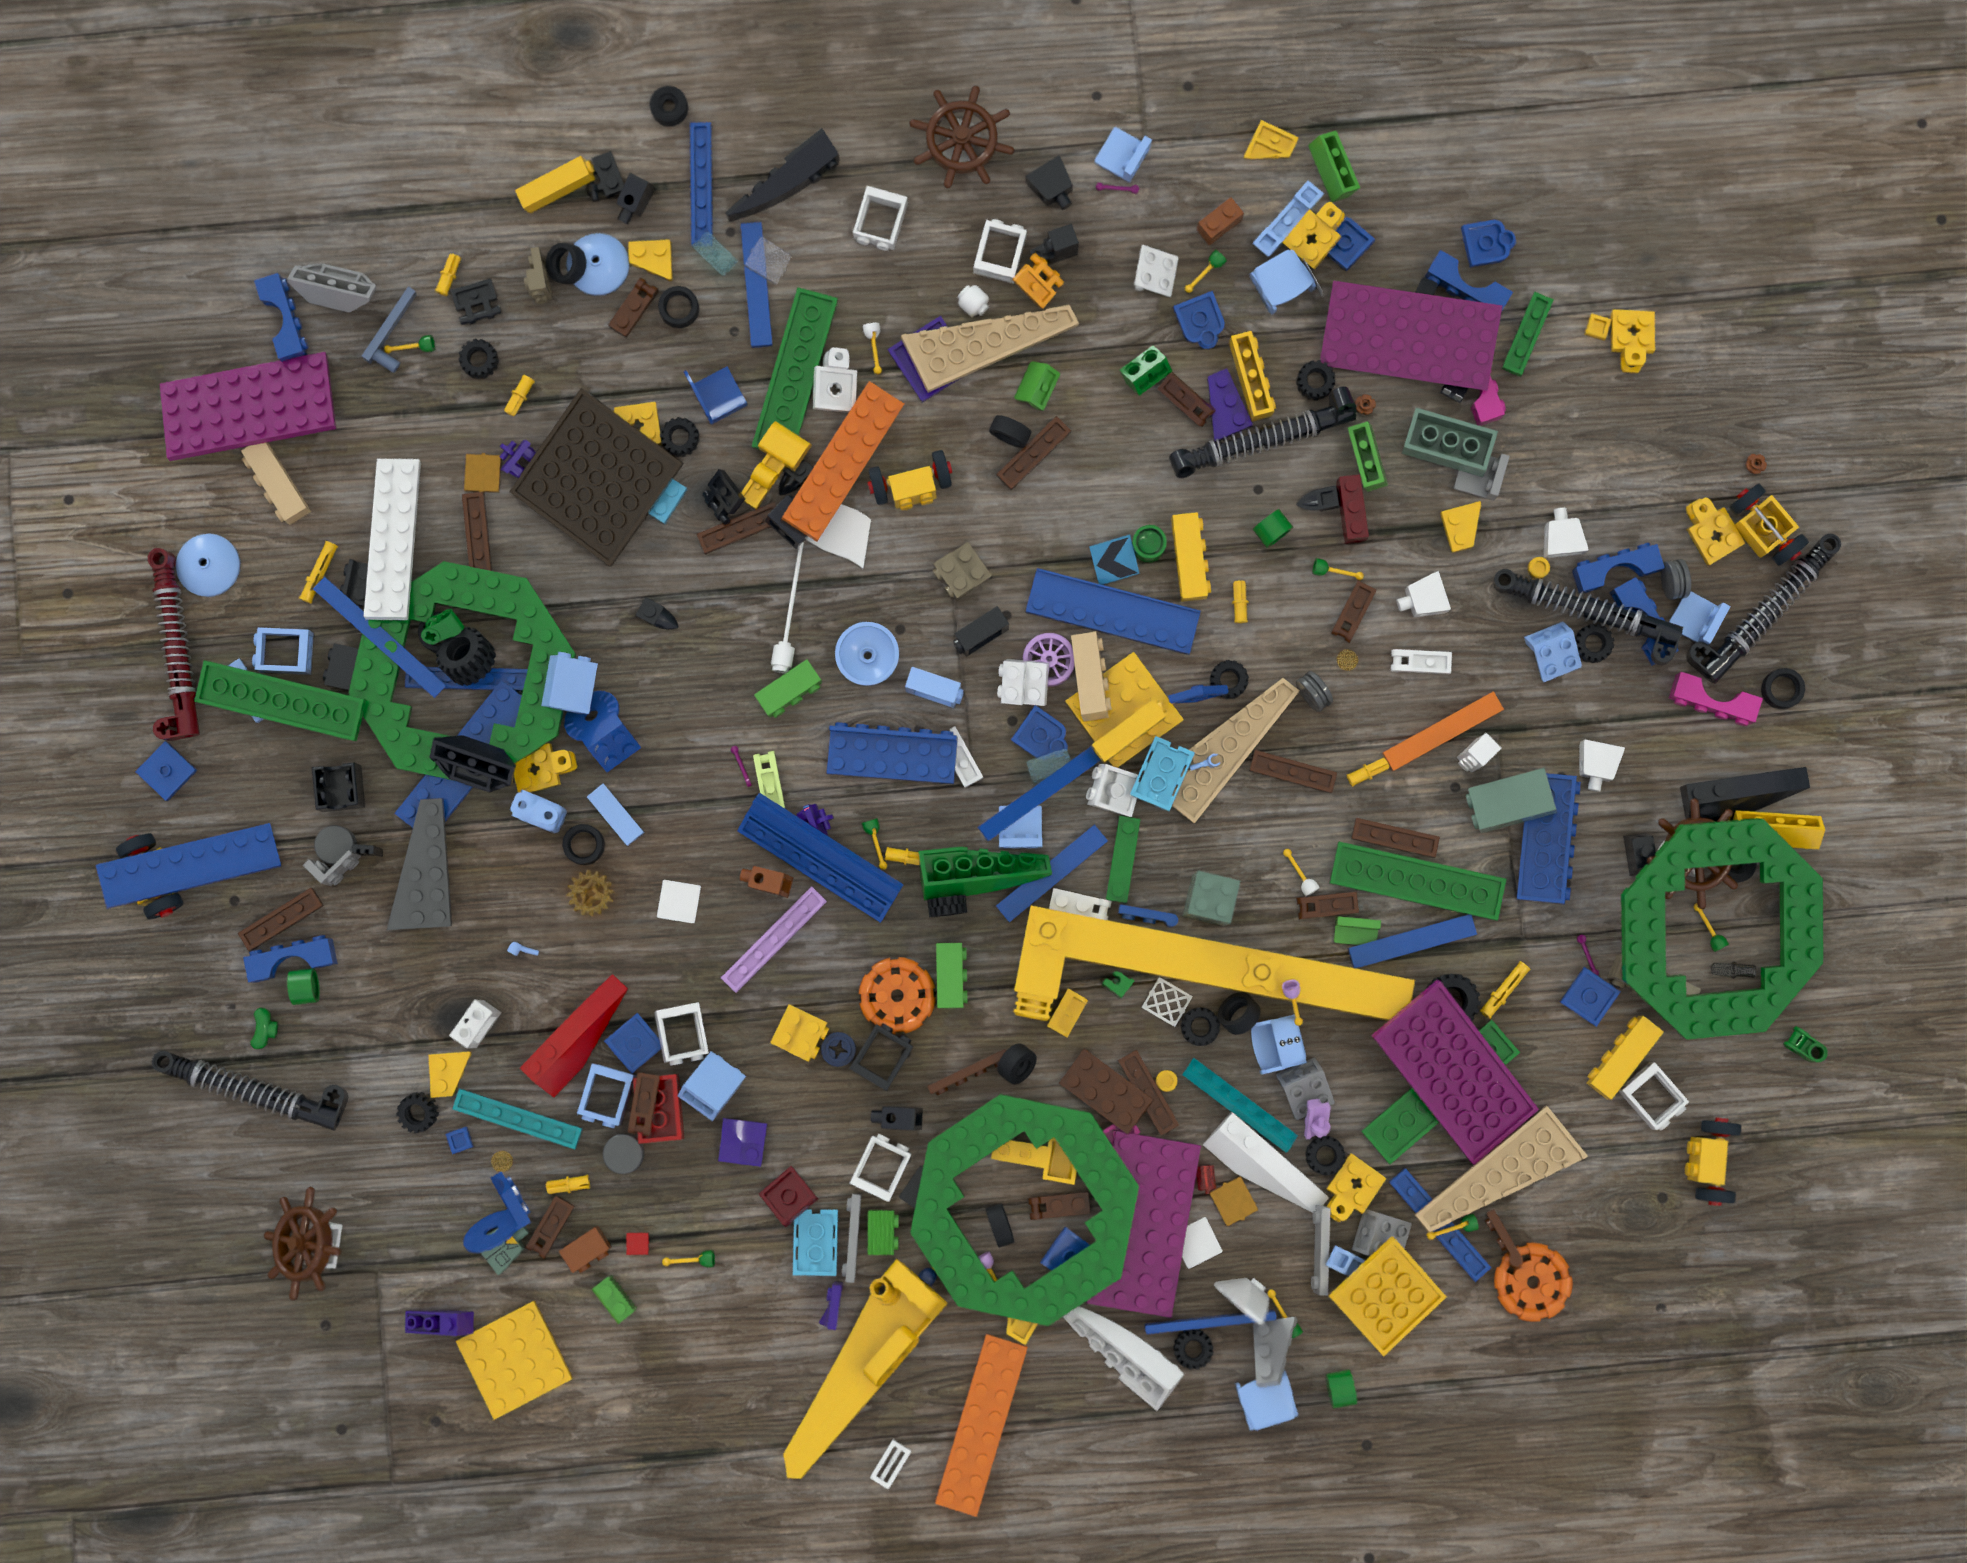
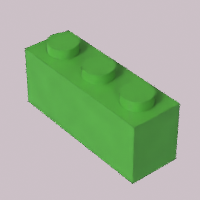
M1337 131L1319 135L1308 145L1331 202L1349 198L1360 189Z
M1367 421L1348 427L1364 488L1369 492L1388 486L1372 425Z
M806 659L754 694L769 718L772 716L777 718L785 712L784 708L790 704L795 706L803 700L802 696L808 692L813 694L821 688L820 684H822V681Z
M936 943L937 1008H963V1003H968L967 990H963V982H967V969H963V960H967V948L962 947V943Z

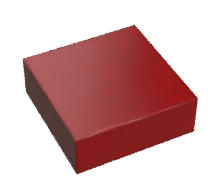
M649 1232L627 1233L626 1255H649Z

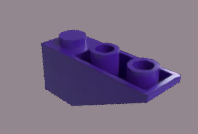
M474 1311L405 1312V1333L449 1336L473 1334Z

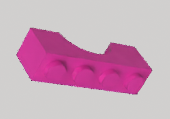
M1491 375L1488 390H1480L1478 400L1470 407L1478 426L1500 420L1505 415V404L1498 397V385L1495 380H1492Z
M1684 672L1676 674L1669 695V699L1674 700L1676 705L1684 707L1690 705L1695 707V711L1701 713L1709 711L1715 713V717L1727 720V718H1730L1741 726H1748L1756 722L1763 700L1761 697L1741 692L1736 694L1729 702L1716 701L1705 692L1702 678Z

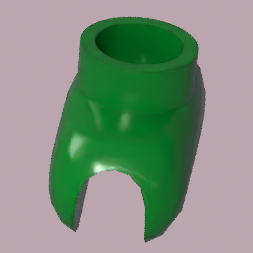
M258 1008L254 1011L256 1029L250 1041L254 1049L266 1047L269 1038L276 1039L278 1021H271V1012L266 1008Z

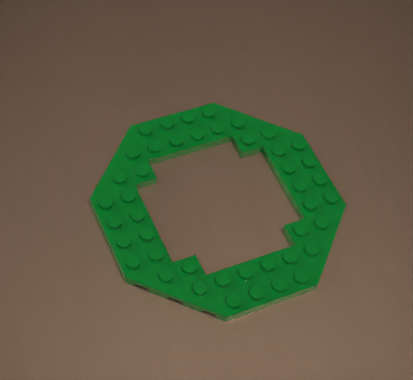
M443 561L411 582L408 620H368L371 628H383L404 648L410 621L426 623L428 618L433 617L436 604L517 620L513 641L533 645L515 727L494 723L489 744L502 748L515 764L558 737L564 710L541 706L550 655H558V652L569 653L571 658L575 659L576 653L527 578ZM362 634L349 695L366 699L363 717L397 769L451 780L429 758L433 739L436 737H448V735L408 727L412 706L392 702L400 667ZM388 641L384 647L394 653L397 649V644L394 641Z
M1754 818L1680 824L1672 838L1666 841L1655 853V858L1638 873L1629 888L1626 887L1621 893L1622 980L1686 1040L1766 1032L1823 964V878L1764 819ZM1760 862V882H1779L1780 965L1761 967V988L1686 995L1685 975L1666 976L1665 892L1685 890V869Z
M1000 1094L928 1142L910 1233L958 1307L1049 1326L1121 1279L1139 1184L1091 1112ZM1023 1131H1025L1036 1149L1055 1137L1102 1209L1101 1212L1085 1222L1096 1241L1026 1288L1014 1270L994 1281L947 1209L965 1197L953 1178Z

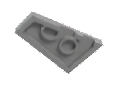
M1296 1317L1264 1321L1261 1325L1257 1322L1253 1323L1256 1384L1259 1388L1280 1385L1287 1361L1286 1354L1292 1342L1293 1328L1296 1327L1297 1323Z

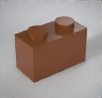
M1230 197L1200 220L1196 230L1210 246L1241 222L1244 212Z
M596 1226L561 1249L559 1253L572 1273L577 1270L579 1273H582L591 1267L589 1262L595 1258L600 1261L608 1256L607 1250L612 1248L599 1226Z

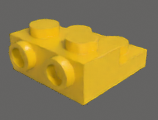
M789 1004L770 1043L808 1062L811 1058L815 1060L820 1050L817 1047L820 1038L824 1040L829 1031V1028L826 1027L828 1022Z

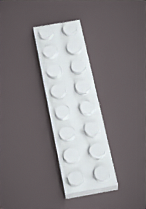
M377 459L364 606L365 620H408L421 467L419 459Z

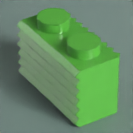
M868 1210V1255H894V1250L899 1249V1237H894L895 1228H899V1215H895V1210Z
M610 1275L595 1286L592 1291L619 1324L637 1310V1306H634L632 1299H629L624 1289H621V1286L618 1285L619 1282H616V1279H613V1275Z

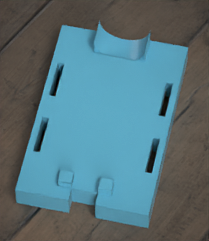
M1155 736L1130 795L1170 812L1195 752L1181 746L1177 750L1170 747L1171 742ZM1151 752H1153V754H1152V756H1151V759H1150V761H1149V763H1148L1147 761H1148V759H1149V756H1150ZM1186 766V769H1185V771H1184V773H1183V776L1181 777L1182 771H1183L1184 767ZM1145 771L1141 782H1139L1142 772ZM1176 785H1177L1178 787H1177V789H1176V792H1175L1174 796H1172V794H1173V792H1174V790H1175V788H1176Z
M806 1209L794 1220L793 1275L837 1276L838 1210H820V1214H812L811 1209ZM797 1225H799L798 1238H796V1236H797ZM833 1225H835V1238H833ZM796 1247H798V1260H796ZM833 1247H835V1257H834V1260H833Z

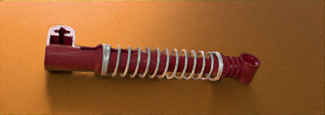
M155 548L148 554V563L152 567V572H154L155 587L153 589V596L156 597L154 601H161V606H157L155 609H162L163 613L156 617H163L164 622H160L157 625L165 626V630L159 631V633L166 634V638L160 641L166 642L161 649L165 650L163 658H166L167 663L164 666H167L168 669L165 674L169 675V680L166 682H170V688L167 690H169V699L173 701L175 716L158 719L153 725V733L159 739L175 741L200 735L194 702L196 689L192 686L195 681L191 679L194 674L190 671V668L193 666L189 663L191 656L187 654L190 649L186 647V644L189 641L183 638L187 635V632L182 630L186 627V624L180 622L185 616L179 614L184 608L178 606L182 603V599L177 598L180 596L181 590L180 586L174 581L176 577L173 576L175 575L173 570L176 565V558L169 551ZM164 555V562L160 564L159 559ZM169 727H173V728H176V727H177V731L170 730V729H169V730H166V729H168Z

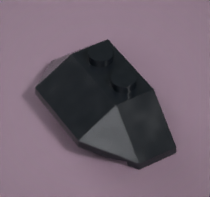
M464 735L436 737L432 742L429 758L437 764L449 779L489 793L512 784L516 765L502 748Z

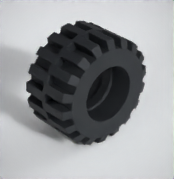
M465 627L458 635L443 640V643L438 646L439 651L436 652L438 667L453 682L461 686L464 684L469 686L472 682L475 684L479 682V679H484L487 672L490 673L492 670L491 666L494 665V658L496 657L494 646L477 629H471L470 627Z
M1445 974L1433 979L1431 984L1439 980L1446 989L1454 988L1460 992L1463 998L1461 1009L1472 1021L1475 1014L1479 1012L1478 1006L1481 1005V1001L1478 999L1480 993L1476 991V985L1472 984L1469 978H1465L1460 974Z

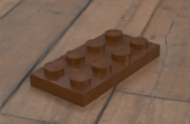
M1083 1049L1059 1082L1060 1085L1126 1134L1131 1133L1154 1101V1099L1086 1049Z

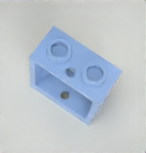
M257 628V633L254 634L256 654L252 657L253 667L260 673L311 675L314 633L304 629ZM266 635L300 636L298 666L264 665Z
M915 667L911 668L905 685L907 693L951 708H955L956 704L960 705L964 694L963 689H961V683Z
M592 1063L577 1114L582 1115L581 1119L589 1122H594L595 1119L603 1121L602 1125L615 1128V1125H621L632 1091L633 1078L636 1075ZM596 1074L626 1082L615 1118L586 1110Z

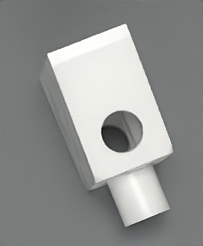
M1566 508L1554 509L1555 520L1545 524L1544 558L1585 554L1588 551V546L1579 519H1568Z
M1439 571L1405 588L1406 597L1396 600L1400 612L1411 608L1414 617L1444 614L1451 610Z
M1590 740L1580 742L1579 775L1589 778L1588 790L1600 792L1602 781L1610 782L1614 779L1624 753V747Z

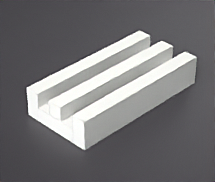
M892 1439L870 1478L889 1489L911 1450ZM895 1446L897 1450L880 1478L876 1475ZM901 1451L905 1452L888 1482H885L884 1479Z

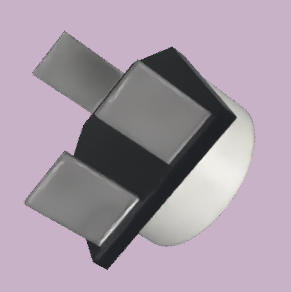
M1444 384L1440 393L1461 403L1468 388Z

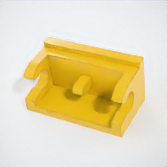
M1067 989L1047 1027L1068 1038L1088 1000Z

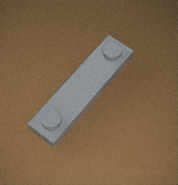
M853 1193L852 1198L847 1200V1211H851L847 1264L843 1263L842 1277H846V1282L854 1283L856 1277L862 1195Z
M1316 1205V1211H1313L1312 1215L1313 1223L1315 1224L1314 1276L1311 1277V1288L1318 1295H1328L1329 1267L1326 1263L1329 1259L1330 1208L1325 1205Z

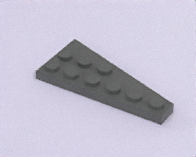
M444 798L420 800L387 930L452 926Z

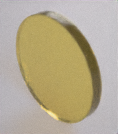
M1343 650L1337 656V664L1342 670L1350 671L1357 666L1358 657L1352 650Z
M498 1151L491 1159V1165L497 1172H506L513 1164V1158L507 1151Z

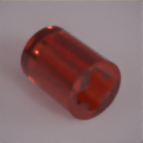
M1214 1165L1198 1166L1196 1173L1198 1191L1205 1190V1194H1210L1209 1190L1216 1189Z

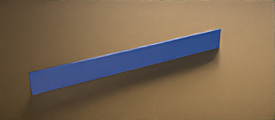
M326 577L313 588L315 592L431 696L435 698L446 687L440 679L383 628H371L368 620L364 618V611ZM394 641L397 644V649L394 653L384 647L386 642Z
M1089 747L978 827L987 841L991 840L1098 763L1100 758Z

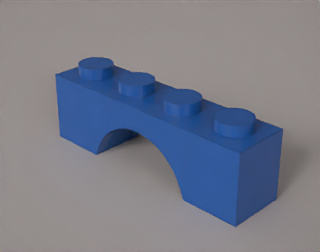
M1441 250L1439 251L1425 278L1438 283V286L1446 289V292L1451 296H1458L1463 300L1503 305L1502 310L1504 309L1513 293L1511 290L1497 282L1484 288L1469 286L1459 275V260Z
M275 273L254 280L261 302L265 306H273L280 309L283 315L282 328L278 335L272 339L278 359L283 362L307 355L308 343L306 338L302 337L300 333L302 324L299 317H295L293 310H296V305L293 298H289L287 291L290 290L287 279H283L279 273Z
M1645 543L1637 546L1638 550L1630 552L1628 548L1618 551V555L1613 557L1606 554L1598 557V561L1592 563L1589 560L1577 563V567L1572 570L1579 595L1582 591L1587 593L1603 587L1607 572L1614 567L1623 566L1630 568L1639 577L1660 572L1665 567L1658 544L1651 546L1650 543Z
M1637 577L1609 592L1617 606L1621 607V605H1624L1626 609L1632 607V611L1636 612L1640 609V611L1646 612L1648 616L1664 620L1657 614L1656 604L1652 599L1648 598L1645 593V585L1641 580L1638 581ZM1647 638L1641 648L1650 664L1654 665L1651 651L1655 640ZM1658 641L1659 644L1664 645L1659 652L1661 654L1660 657L1664 658L1667 655L1665 654L1667 647L1673 648L1674 646Z
M322 935L313 937V941L305 943L304 940L292 942V946L286 948L283 945L270 947L271 951L263 953L262 950L249 952L250 956L243 957L248 983L274 979L279 965L284 960L294 956L303 958L311 968L315 969L338 964L333 939Z

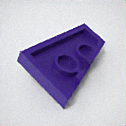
M1226 368L1208 376L1210 404L1216 409L1211 416L1214 443H1216V439L1219 441L1223 440L1224 436L1226 438L1230 437L1232 434H1237L1252 427L1253 424L1228 369Z

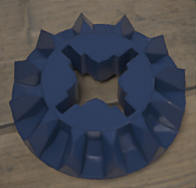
M842 1032L828 1035L821 1046L824 1060L836 1067L845 1066L850 1063L854 1058L856 1050L852 1038ZM840 1040H842V1048L848 1052L840 1053L837 1059H835L836 1052L829 1047L837 1046Z

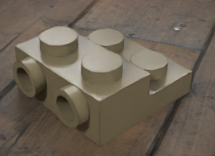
M539 247L530 248L532 255L528 256L531 269L526 270L527 277L524 278V285L529 292V296L535 299L536 304H544L548 300L553 299L549 275L546 270V259Z
M969 542L933 563L935 569L932 572L939 581L943 580L947 585L944 589L950 598L955 597L957 601L992 578V575Z

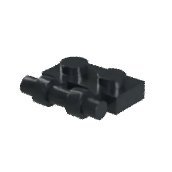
M612 151L593 157L595 169L593 175L598 174L601 183L594 184V181L586 184L587 187L585 189L587 195H590L592 202L600 200L598 193L604 191L606 198L620 194L624 183Z
M491 278L450 290L457 312L463 310L466 312L465 316L459 317L461 325L468 323L472 325L478 320L485 318L489 320L495 318V315L502 313L499 305L491 307L490 302L498 300ZM484 306L485 310L473 313V307Z
M718 469L707 484L711 492L706 490L702 495L705 498L706 505L713 509L717 520L727 525L731 521L728 514H735L744 502L745 497L725 470Z

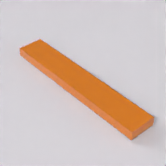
M1493 691L1386 750L1382 754L1393 772L1498 714L1504 708Z

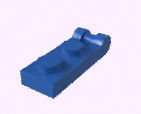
M1121 904L1118 908V914H1122V919L1134 921L1135 917L1143 918V922L1155 924L1156 921L1164 922L1167 927H1174L1178 923V917L1175 914Z

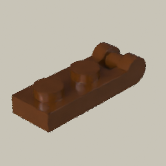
M639 278L608 326L627 338L657 295L659 289L654 285H648L647 281L643 278ZM641 291H644L645 293H647V295L645 296V298H642L641 296H639V294L641 293Z
M1173 372L1158 387L1161 393L1201 427L1207 422L1208 416H1212L1216 411L1211 404L1203 400ZM1198 406L1203 410L1200 414L1195 412Z
M1357 581L1331 634L1339 635L1350 643L1377 590ZM1344 622L1351 625L1349 631L1342 628Z
M1357 892L1296 898L1297 905L1300 907L1299 919L1359 913ZM1308 903H1314L1315 911L1309 912Z
M638 1072L628 1133L635 1134V1132H641L645 1136H650L660 1075ZM638 1117L645 1118V1123H637Z
M1088 1192L1028 1198V1204L1031 1205L1032 1212L1029 1213L1030 1220L1090 1214ZM1046 1203V1211L1040 1212L1039 1204Z
M556 1195L528 1242L526 1249L539 1253V1257L545 1259L575 1206ZM539 1238L546 1241L544 1246L537 1243Z
M1494 1209L1487 1212L1485 1223L1491 1232L1495 1231L1498 1239H1496V1242L1502 1251L1506 1250L1508 1253L1510 1267L1516 1270L1521 1268L1523 1258Z

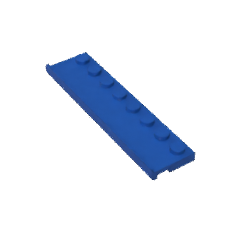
M1039 568L1036 570L1026 608V613L1186 655L1190 654L1201 613L1197 609Z
M501 680L457 736L464 735L489 744L494 723L515 727L522 696ZM425 775L394 814L413 828L421 799L444 798L446 822L473 787L457 781Z
M761 793L753 800L749 811L737 830L880 923L903 887L901 882Z
M270 823L96 865L107 909L281 867Z

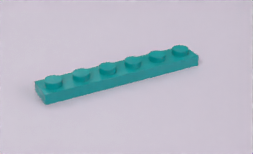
M1195 1058L1191 1060L1182 1074L1184 1077L1287 1153L1298 1136L1198 1060Z
M464 1089L458 1090L452 1110L572 1149L577 1148L583 1128Z

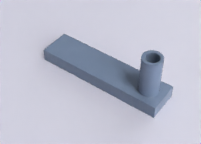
M407 287L362 354V358L371 364L374 360L393 373L398 369L400 362L382 351L381 348L416 297L415 290Z

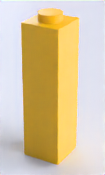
M579 156L516 189L515 192L523 209L532 213L595 180L593 175L595 169L590 160Z
M1154 699L1093 743L1091 748L1103 764L1164 720L1166 718L1165 707L1160 701L1156 703Z

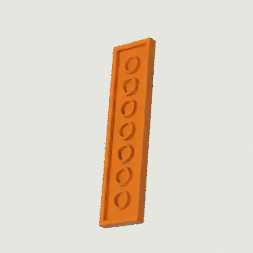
M869 381L781 519L817 542L899 414L904 403Z
M986 1333L935 1504L977 1517L1028 1346Z

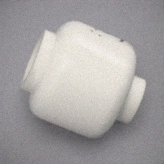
M967 285L957 297L959 299L958 305L971 317L977 314L982 316L989 308L987 305L989 297L976 285L971 287Z

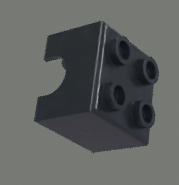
M353 762L334 767H312L315 809L317 811L331 812L365 808L361 765Z

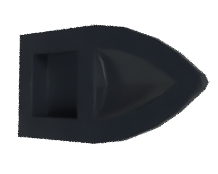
M803 459L795 472L786 468L779 484V495H786L797 490L805 482L814 467Z
M1334 485L1311 491L1297 502V506L1305 510H1319L1320 512L1340 508L1338 487Z
M645 597L635 615L660 629L671 630L679 627L675 617L665 607Z

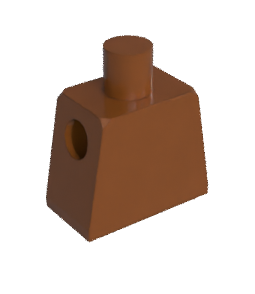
M753 866L752 870L742 869L740 881L747 882L748 887L786 898L789 897L794 877Z

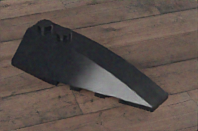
M821 128L784 158L786 162L782 167L778 169L774 167L769 172L770 175L765 182L759 181L754 186L750 196L745 194L725 212L728 221L732 222L769 209L792 197L811 183H817L822 178V174L827 170L832 171L835 169L840 161L839 153L825 131Z
M1807 767L1686 784L1680 787L1685 819L1691 818L1690 801L1697 799L1699 801L1700 817L1717 822L1726 809L1733 811V815L1729 819L1733 820L1736 810L1755 812L1809 789L1810 784Z

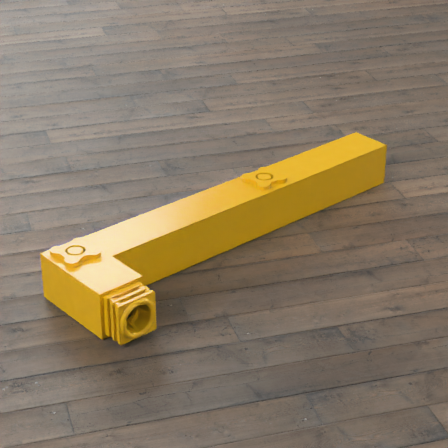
M1031 906L1014 992H1017L1016 998H1018V1002L1015 1001L1017 1007L1013 1012L1017 1016L1048 1021L1050 1019L1048 1015L1052 1010L1050 1004H1053V1000H1057L1065 958L1292 1002V1000L1284 995L1282 984L1287 980H1297L1300 985V994L1296 997V1002L1299 1004L1389 1021L1411 1002L1415 980Z

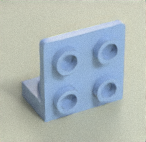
M1114 127L1097 155L1095 164L1130 183L1150 150L1152 139L1144 136L1143 140L1140 141Z
M1691 591L1687 598L1681 599L1669 622L1683 626L1681 635L1696 643L1704 642L1710 644L1731 606L1725 603L1717 606Z
M1564 622L1524 637L1526 645L1535 654L1540 677L1543 682L1582 667L1573 630Z
M1000 806L999 812L1007 806ZM1035 807L1000 832L999 849L1042 848V807Z

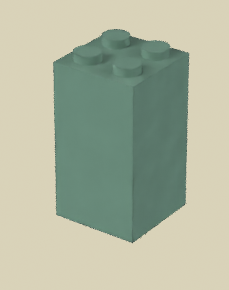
M1545 768L1468 788L1469 794H1466L1469 808H1474L1475 814L1471 815L1474 827L1479 829L1481 833L1557 813Z
M1202 871L1195 872L1191 877L1182 917L1222 927L1231 924L1240 881Z

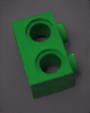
M1152 345L1121 368L1120 372L1126 384L1140 396L1170 374L1172 369L1167 358Z

